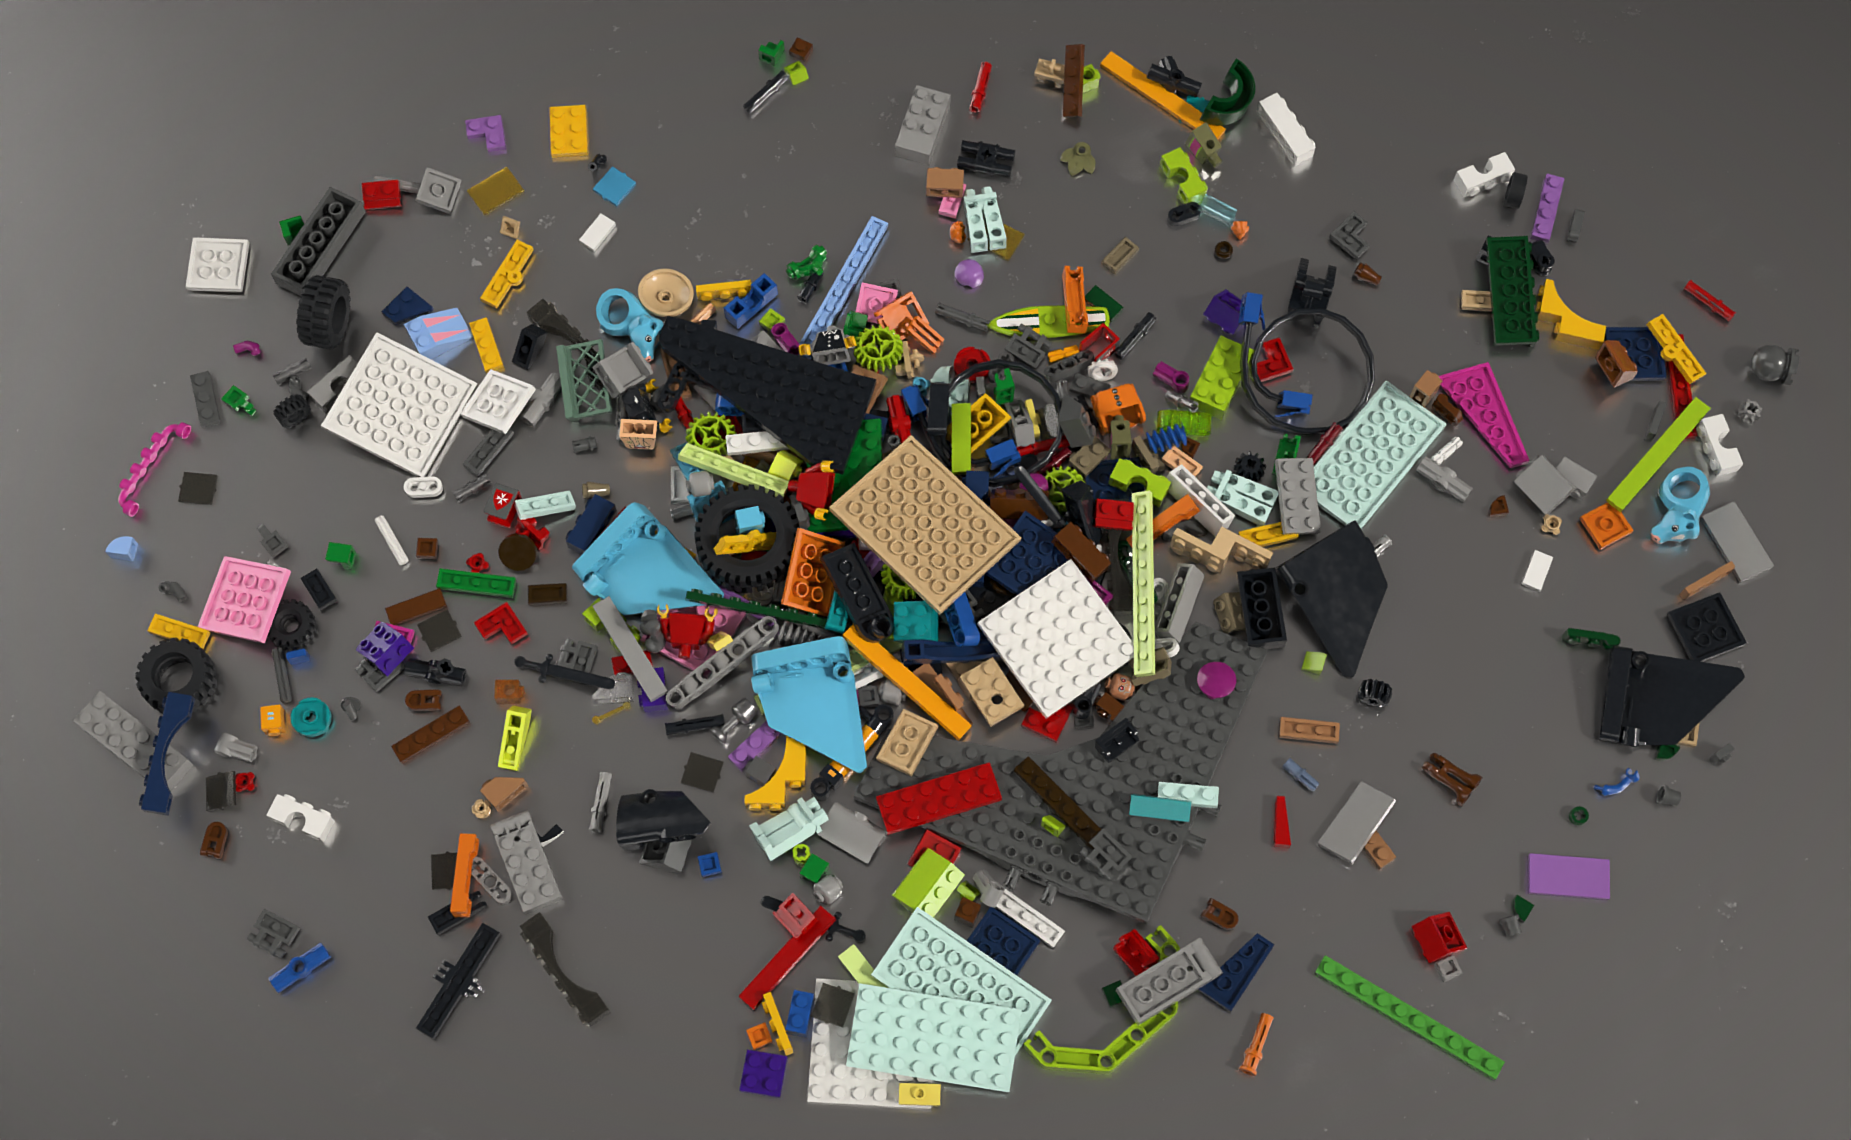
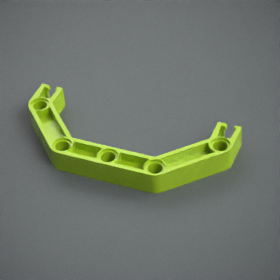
M1161 925L1153 933L1155 936L1159 934L1165 942L1161 947L1151 939L1153 937L1151 933L1145 938V941L1160 957L1158 963L1169 957L1165 955L1164 949L1171 948L1174 953L1180 950L1177 942ZM1178 1002L1170 1006L1172 1009L1170 1014H1165L1162 1011L1139 1026L1136 1023L1132 1024L1104 1050L1055 1047L1040 1030L1035 1033L1033 1039L1034 1041L1038 1039L1044 1046V1049L1038 1053L1030 1045L1032 1042L1030 1039L1023 1044V1047L1037 1064L1046 1070L1109 1074L1173 1019L1177 1013ZM1133 1031L1139 1032L1142 1039L1134 1040L1131 1037V1033ZM1045 1053L1053 1056L1054 1060L1051 1063L1043 1060L1042 1056ZM1108 1058L1111 1061V1066L1103 1067L1100 1060Z

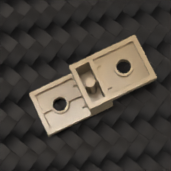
M1224 527L1220 528L1212 545L1179 528H1176L1170 543V548L1175 553L1183 554L1189 557L1192 562L1201 563L1208 570L1221 573L1230 555L1239 562H1246L1251 565L1254 570L1267 568L1273 552Z
M993 657L981 662L945 663L968 701L973 700L990 727L1024 708L1023 702ZM993 696H1000L1003 701L1000 704H994L991 699Z

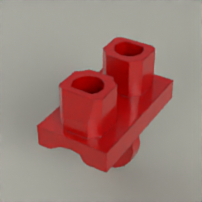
M518 517L515 533L528 536L535 543L537 550H541L544 542L549 538L550 532L545 527L539 530L535 529L537 521L534 517L522 520Z

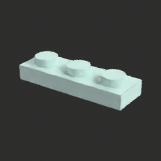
M570 490L515 500L514 503L520 520L575 510L576 506Z
M1159 782L1158 797L1192 801L1191 806L1218 807L1219 787Z

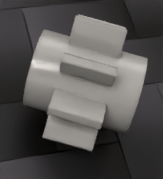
M1748 399L1745 404L1741 403L1739 405L1740 411L1737 415L1740 416L1742 422L1746 421L1752 424L1754 420H1759L1761 417L1759 413L1762 408L1759 407L1757 401L1750 402Z

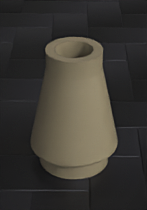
M594 482L582 484L583 499H592L594 494L600 497L610 495L609 484Z

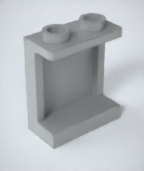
M634 342L629 343L592 367L613 399L625 392L629 387L638 384L653 374L651 365L644 359L640 348Z
M1537 455L1530 461L1531 465L1526 470L1522 469L1517 473V479L1514 482L1544 514H1550L1577 488L1568 482L1547 460L1545 455L1540 457Z

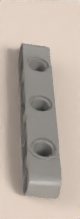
M765 616L738 635L731 643L724 646L669 690L666 695L667 703L675 709H681L708 690L778 633L779 625L773 617ZM767 623H774V627L772 630H765V625ZM736 647H743V651L741 654H734V649ZM705 671H712L709 679H703ZM679 694L681 696L680 701L672 703L673 696Z

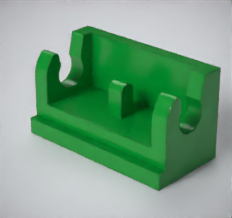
M1006 368L1004 369L1005 380H1000L997 373H995L994 377L996 387L993 389V394L998 405L1010 403L1014 400L1015 385L1010 369Z
M1284 434L1283 438L1279 441L1276 459L1296 458L1301 436L1296 435L1294 439H1290L1288 434ZM1275 463L1272 474H1276Z

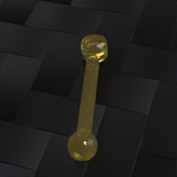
M624 702L622 706L601 716H594L592 721L594 724H599L602 719L623 709H629L631 705L629 702Z

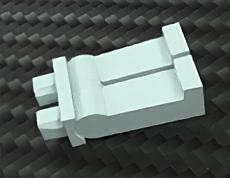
M990 186L983 187L981 189L982 194L975 195L973 189L965 190L963 207L967 218L971 253L988 251V241L990 250L1006 248L1007 238L996 200L997 195Z
M1215 470L1211 482L1218 484L1219 487L1216 489L1208 485L1207 489L1231 512L1257 524V527L1265 526L1278 499V491L1232 474V471L1226 470L1223 473Z
M801 797L797 800L798 803L792 804L786 811L760 825L757 822L749 825L755 839L770 861L812 836L815 831L817 834L822 831L820 825L829 819L823 808H820L815 797L806 802Z

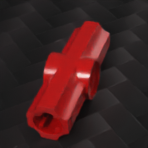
M893 395L886 399L889 412V430L891 434L897 435L900 438L902 444L911 436V421L909 415L906 414L903 396Z

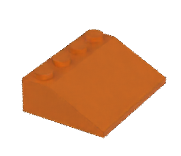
M797 528L781 604L805 614L806 612L818 614V617L828 616L835 588L820 558L843 548L845 542Z

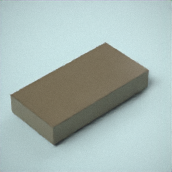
M1124 237L1102 260L1101 264L1116 274L1139 251V247L1127 237Z

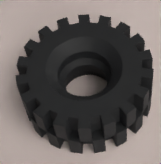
M288 599L283 600L284 604L279 603L268 637L277 647L280 646L283 650L288 648L289 651H294V647H297L299 650L302 649L301 645L303 643L306 646L309 644L308 639L313 640L314 635L312 633L317 631L315 627L317 621L309 607L305 606L303 602H297L296 599H291V602H289ZM288 620H297L298 627L292 632L284 630V624Z

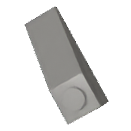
M1015 398L1013 402L1004 404L1005 411L1012 418L1008 422L1016 446L1026 447L1034 444L1033 423L1022 398Z

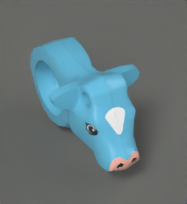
M619 288L609 289L604 292L596 306V315L600 322V328L612 336L629 335L631 341L640 348L644 359L648 363L654 359L655 349L660 344L659 335L664 322L651 316L633 293ZM624 298L629 306L628 316L623 322L613 324L608 314L610 305L613 301Z
M1694 467L1677 468L1669 473L1660 485V498L1668 511L1660 523L1651 529V539L1657 544L1666 541L1681 542L1686 539H1696L1700 531L1699 517L1710 496L1708 480L1701 470ZM1683 481H1693L1700 486L1698 493L1688 499H1679L1672 494L1673 488Z

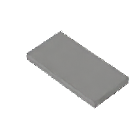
M1735 501L1701 516L1702 523L1726 562L1732 561L1735 568L1732 572L1739 583L1773 568L1774 564Z
M1361 781L1321 837L1318 845L1353 864L1395 804V799Z

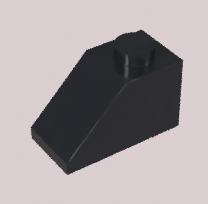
M534 324L523 328L512 362L528 370L542 350L548 332Z

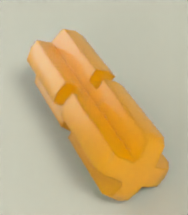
M1072 345L1063 348L1064 350L1049 351L1047 353L1049 362L1059 361L1063 357L1067 358L1079 353L1078 346Z

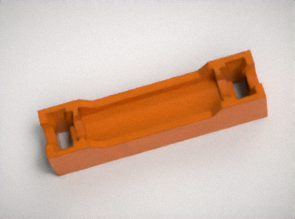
M1064 266L1062 281L1067 333L1086 334L1088 315L1085 304L1083 267L1078 266L1076 270H1070V266Z
M1188 494L1153 519V541L1181 520H1189L1200 512V509ZM1130 535L1126 540L1132 547V535Z
M460 833L450 907V912L454 917L470 918L472 901L469 899L472 865L473 859L478 855L479 838H477L476 834Z

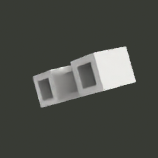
M1505 152L1489 158L1485 166L1488 171L1487 174L1479 173L1474 165L1457 171L1454 182L1463 197L1474 196L1481 190H1489L1498 183H1506L1510 180L1515 168Z
M1719 414L1701 419L1696 426L1697 435L1702 439L1703 450L1708 454L1711 469L1715 472L1716 476L1738 471L1743 462L1737 447L1727 449L1722 447L1718 439L1724 438L1730 431L1724 415Z
M277 794L266 816L271 821L288 828L295 818L305 817L306 822L302 829L304 834L324 843L335 822L331 817V813L323 809L316 811L312 805L306 802H302V804L295 802L296 799L290 795L285 794L283 797Z

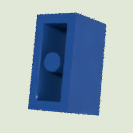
M794 990L785 1029L788 1035L807 1038L815 999L813 993Z

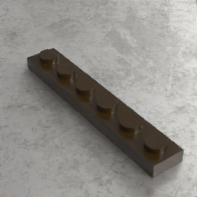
M1028 756L1014 768V772L1093 850L1094 847L1089 842L1101 828Z

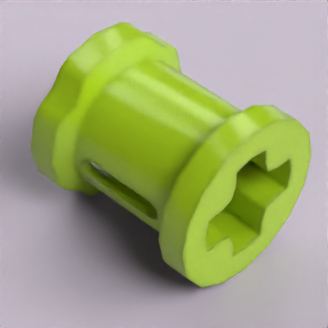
M797 844L793 848L794 862L798 865H805L811 856L810 849L805 844ZM798 852H805V857H798Z

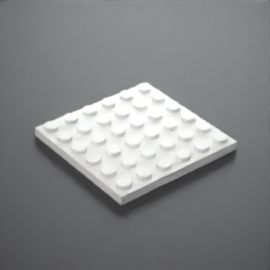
M376 332L323 421L321 428L417 477H425L459 419L461 411L475 391L477 383Z
M1072 559L977 623L1046 719L1134 658V643Z
M816 979L807 1102L931 1110V1106L899 1105V1083L932 1084L933 1080L846 1066L859 984L857 981Z

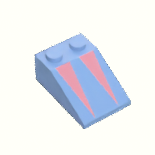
M458 308L422 315L404 324L418 353L429 359H433L474 338Z

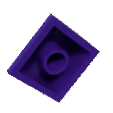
M1227 289L1215 295L1203 313L1208 321L1214 324L1217 323L1228 334L1234 335L1244 326L1238 324L1241 299Z

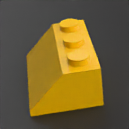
M986 393L971 405V453L1012 419ZM952 422L947 426L946 439L951 444Z

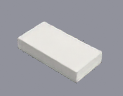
M600 213L579 239V243L595 252L616 226V223Z
M671 466V504H688L687 496L690 495V492H687L686 478L678 466Z
M1535 550L1521 585L1540 592L1553 557Z

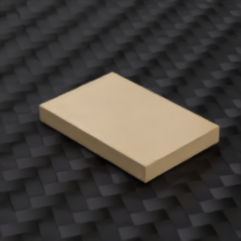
M903 709L879 751L876 760L912 777L938 729V724Z

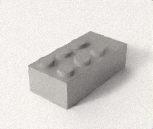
M916 85L895 144L896 157L930 165L950 108L951 94Z

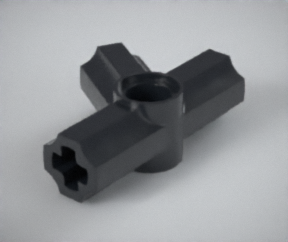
M1166 56L1159 62L1160 66L1152 63L1147 79L1164 85V88L1171 93L1180 91L1195 98L1197 97L1202 83L1185 77L1184 73L1178 69L1176 61L1172 56Z
M408 658L405 664V676L421 678L433 684L448 683L463 686L465 683L466 669L454 667L451 664V660L445 658L440 661L429 660V662Z

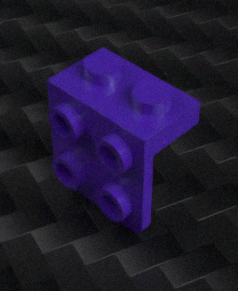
M381 622L360 642L356 651L373 662L388 677L414 647L401 633L386 623Z

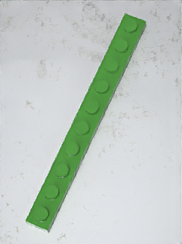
M1326 955L1314 973L1492 1080H1496L1505 1061Z

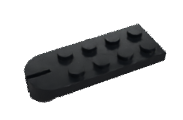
M855 542L822 556L820 561L859 636L870 643H878L887 639L894 630V618Z

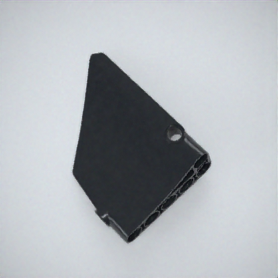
M1356 520L1275 568L1283 583L1288 586L1291 594L1296 598L1344 677H1354L1366 642L1388 587L1375 554V547L1370 539L1364 535ZM1299 583L1304 586L1302 594L1295 592V586Z
M1613 645L1609 656L1600 740L1617 742L1631 747H1639V745H1675L1745 678V675L1739 667L1647 654L1644 651H1632V648ZM1642 656L1645 659V664L1641 666L1636 664L1635 657Z

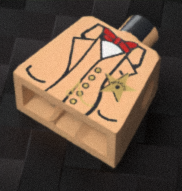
M621 419L619 437L629 449L652 450L656 441L657 421Z

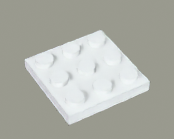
M193 238L186 289L192 291L243 292L249 241L245 239Z
M490 369L460 414L465 419L506 434L536 389L533 385Z

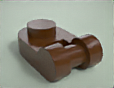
M1439 394L1432 404L1433 410L1451 425H1458L1463 420L1461 410L1449 403L1448 397L1445 394Z
M441 690L411 691L406 695L405 703L412 711H441V704L439 703ZM426 698H432L431 703H426Z
M213 822L207 827L200 850L201 856L208 857L210 855L214 856L215 859H222L228 835L227 827L223 823ZM211 842L217 843L215 848H210Z
M1209 898L1206 910L1202 911L1200 916L1222 929L1231 930L1235 928L1239 920L1237 913L1222 903ZM1214 910L1220 911L1218 917L1213 915Z

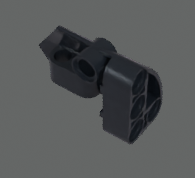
M648 789L643 793L621 796L616 818V837L619 846L624 851L639 850L644 848V842L659 840L663 843L693 840L697 837L696 834H703L711 822L682 791H655ZM656 797L653 802L648 804L651 798Z

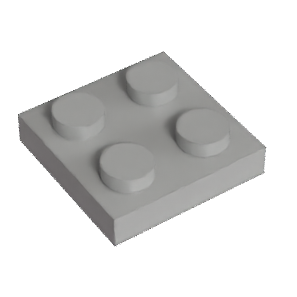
M427 167L415 202L450 214L462 180Z

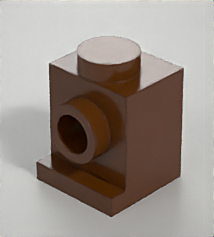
M1107 692L1103 696L1099 695L1093 704L1096 706V712L1100 717L1109 719V725L1124 708L1120 702Z

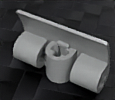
M835 802L827 814L829 820L821 825L822 831L817 834L868 864L877 847L884 841L887 831L870 822V819L858 811L853 812Z

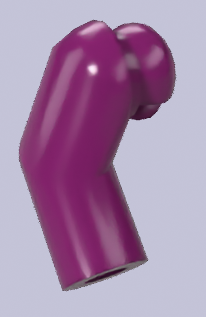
M244 341L233 345L236 354L250 350L252 356L261 353L259 344L252 341Z

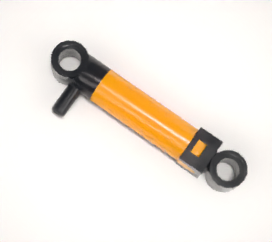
M886 704L876 707L873 715L864 707L859 706L860 715L867 720L862 726L865 752L884 730L893 723V709ZM886 713L889 717L882 720L879 718V715ZM834 760L827 764L819 773V778L814 779L810 785L812 797H815L820 802L827 800L831 792L830 787L835 791L851 769ZM818 786H823L826 788V790L823 793H817L815 791V789Z

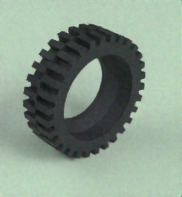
M749 484V490H744L743 485H738L739 491H734L732 486L727 488L728 494L726 495L723 491H720L718 493V500L713 496L709 499L710 506L707 504L703 506V513H699L698 522L695 524L696 550L703 570L705 572L708 571V576L712 580L716 578L718 585L721 586L724 582L725 588L731 590L732 586H735L736 592H741L742 587H746L747 593H752V587H757L759 592L763 591L762 585L764 584L767 585L768 589L773 587V580L780 583L782 581V574L787 577L797 528H799L798 518L796 519L794 509L791 510V505L788 501L784 503L783 496L780 494L775 497V491L769 489L768 493H765V487L759 486L758 491L751 484ZM758 506L759 511H763L774 523L776 528L774 545L760 558L740 560L729 554L717 555L713 549L719 542L718 533L722 522L730 515L735 514V510Z

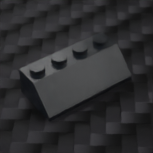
M1275 567L1237 572L1248 646L1261 647L1266 650L1285 648L1287 636Z

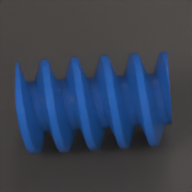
M1183 423L1181 428L1178 424H1174V430L1167 426V432L1160 428L1159 434L1152 430V436L1146 432L1150 450H1153L1155 454L1158 453V448L1164 452L1166 445L1169 450H1172L1173 443L1179 448L1180 441L1184 446L1187 445Z

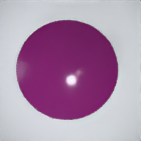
M1210 662L1199 670L1197 683L1200 690L1209 699L1222 698L1229 695L1235 689L1236 675L1227 664Z

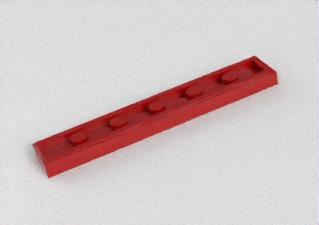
M1678 334L1684 342L1683 334ZM1666 361L1675 421L1693 401L1691 386L1673 361ZM1696 426L1685 439L1697 438Z
M821 905L813 913L818 921L805 934H802L798 941L792 936L741 992L739 998L750 1008L755 1010L764 1000L763 994L772 992L836 921L835 917Z

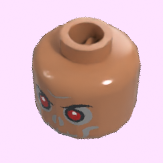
M1114 673L1111 678L1108 677L1106 679L1105 688L1107 693L1113 698L1122 701L1131 698L1135 689L1131 681L1132 678L1120 673Z

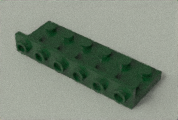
M1528 236L1487 237L1486 247L1495 346L1529 344L1530 347H1534L1537 341H1539V330H1536L1538 314L1534 311V306L1536 305V295H1533L1535 279L1531 276V270H1533V260L1530 259L1532 244L1528 241Z

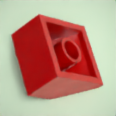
M1450 912L1429 916L1411 926L1414 931V937L1419 941L1423 955L1429 963L1440 961L1467 949Z

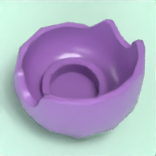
M967 259L957 265L955 278L962 286L967 285L975 288L982 283L984 271L977 261Z

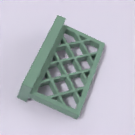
M598 339L569 346H556L566 419L575 422L581 418L611 413L610 394L605 386L600 393L592 389L600 379L590 371L596 361L599 362V357L600 361L605 358L603 340ZM598 345L599 351L595 357L587 353L592 346ZM580 349L582 351L577 361L572 358L571 350ZM586 354L593 359L587 368L580 364ZM578 365L585 369L579 379L574 375ZM588 372L595 376L589 386L582 382ZM581 383L587 387L582 397L577 394L576 390ZM591 390L598 395L592 404L585 400ZM600 398L606 400L607 408L599 410L595 405ZM583 401L590 405L585 413H579V406Z

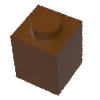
M962 897L954 920L973 928L981 910V905Z

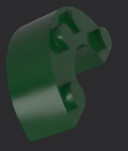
M1237 58L1223 80V83L1230 89L1232 96L1219 98L1213 95L1200 118L1201 121L1212 125H1228L1238 121L1246 113L1254 98L1256 86L1254 77L1248 67Z

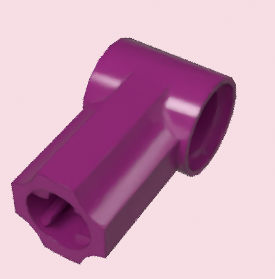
M785 323L775 324L771 328V332L776 344L783 351L798 356L800 344L789 332Z
M1162 361L1158 363L1153 376L1171 386L1176 393H1185L1189 388L1188 373L1178 371ZM1182 380L1185 383L1178 384L1177 381Z

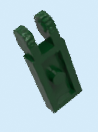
M1568 628L1562 635V641H1566L1571 645L1582 643L1588 644L1589 647L1602 646L1604 650H1611L1613 645L1618 646L1621 642L1618 635Z

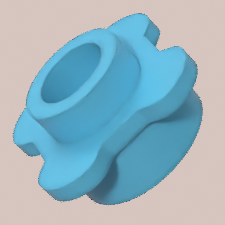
M915 377L911 387L921 385L922 388H919V390L925 397L927 389L930 387V381L922 377Z

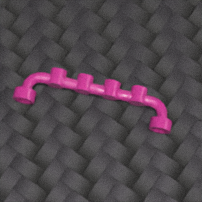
M181 422L179 425L171 424L161 434L155 432L152 435L151 442L154 444L150 449L145 447L141 451L140 456L143 460L140 465L134 463L130 468V473L133 474L129 480L124 478L120 482L119 488L122 491L118 502L123 508L124 514L133 517L138 512L139 504L132 500L126 501L129 493L134 492L139 478L145 476L146 468L150 462L155 461L158 450L166 445L169 434L176 431V436L186 439L191 433L190 425Z

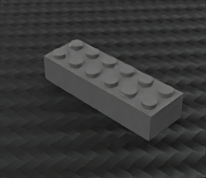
M329 187L272 271L271 275L275 283L301 296V292L305 288L304 285L308 282L309 278L315 275L323 276L365 214L362 202Z

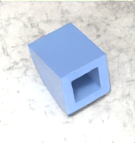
M119 537L107 546L105 552L113 559L134 561L138 543L133 537Z

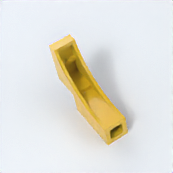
M1546 279L1544 284L1539 286L1537 296H1540V300L1536 302L1534 311L1538 314V320L1555 323L1553 333H1556V341L1599 350L1604 342L1606 326L1585 320L1572 312L1560 299L1554 285V280Z
M786 736L785 753L779 769L763 787L745 795V807L751 811H759L761 808H769L770 811H780L781 808H785L786 785H789L791 788H800L801 785H806L807 746Z

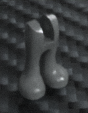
M645 610L641 615L642 622L640 624L642 634L650 636L645 641V648L650 653H658L665 647L666 639L661 632L657 612Z

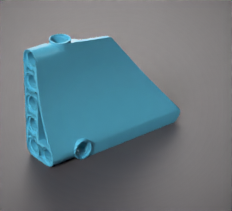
M636 502L628 505L572 566L574 572L584 582V588L593 596L598 595L603 599L610 596L618 611L626 616L640 614L645 610L657 611L658 605L661 611L667 610L666 604H668L669 609L706 606L705 604L685 601L686 593L691 591V589L702 590L703 594L706 595L718 593L724 598V592L708 576L668 528L662 525L646 506Z
M841 636L753 654L751 656L754 675L751 677L754 692L758 693L768 726L854 772L862 773L867 767L855 677L851 667L849 646L846 640ZM842 671H848L845 676H840Z

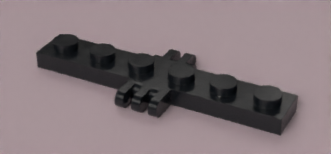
M482 923L455 966L443 960L442 964L448 967L447 970L439 967L437 971L443 974L442 978L437 974L433 976L443 986L417 1025V1030L435 1039L461 996L463 995L466 998L468 995L474 998L478 996L477 993L472 991L473 987L479 991L483 987L476 984L478 980L474 976L501 935L500 932Z

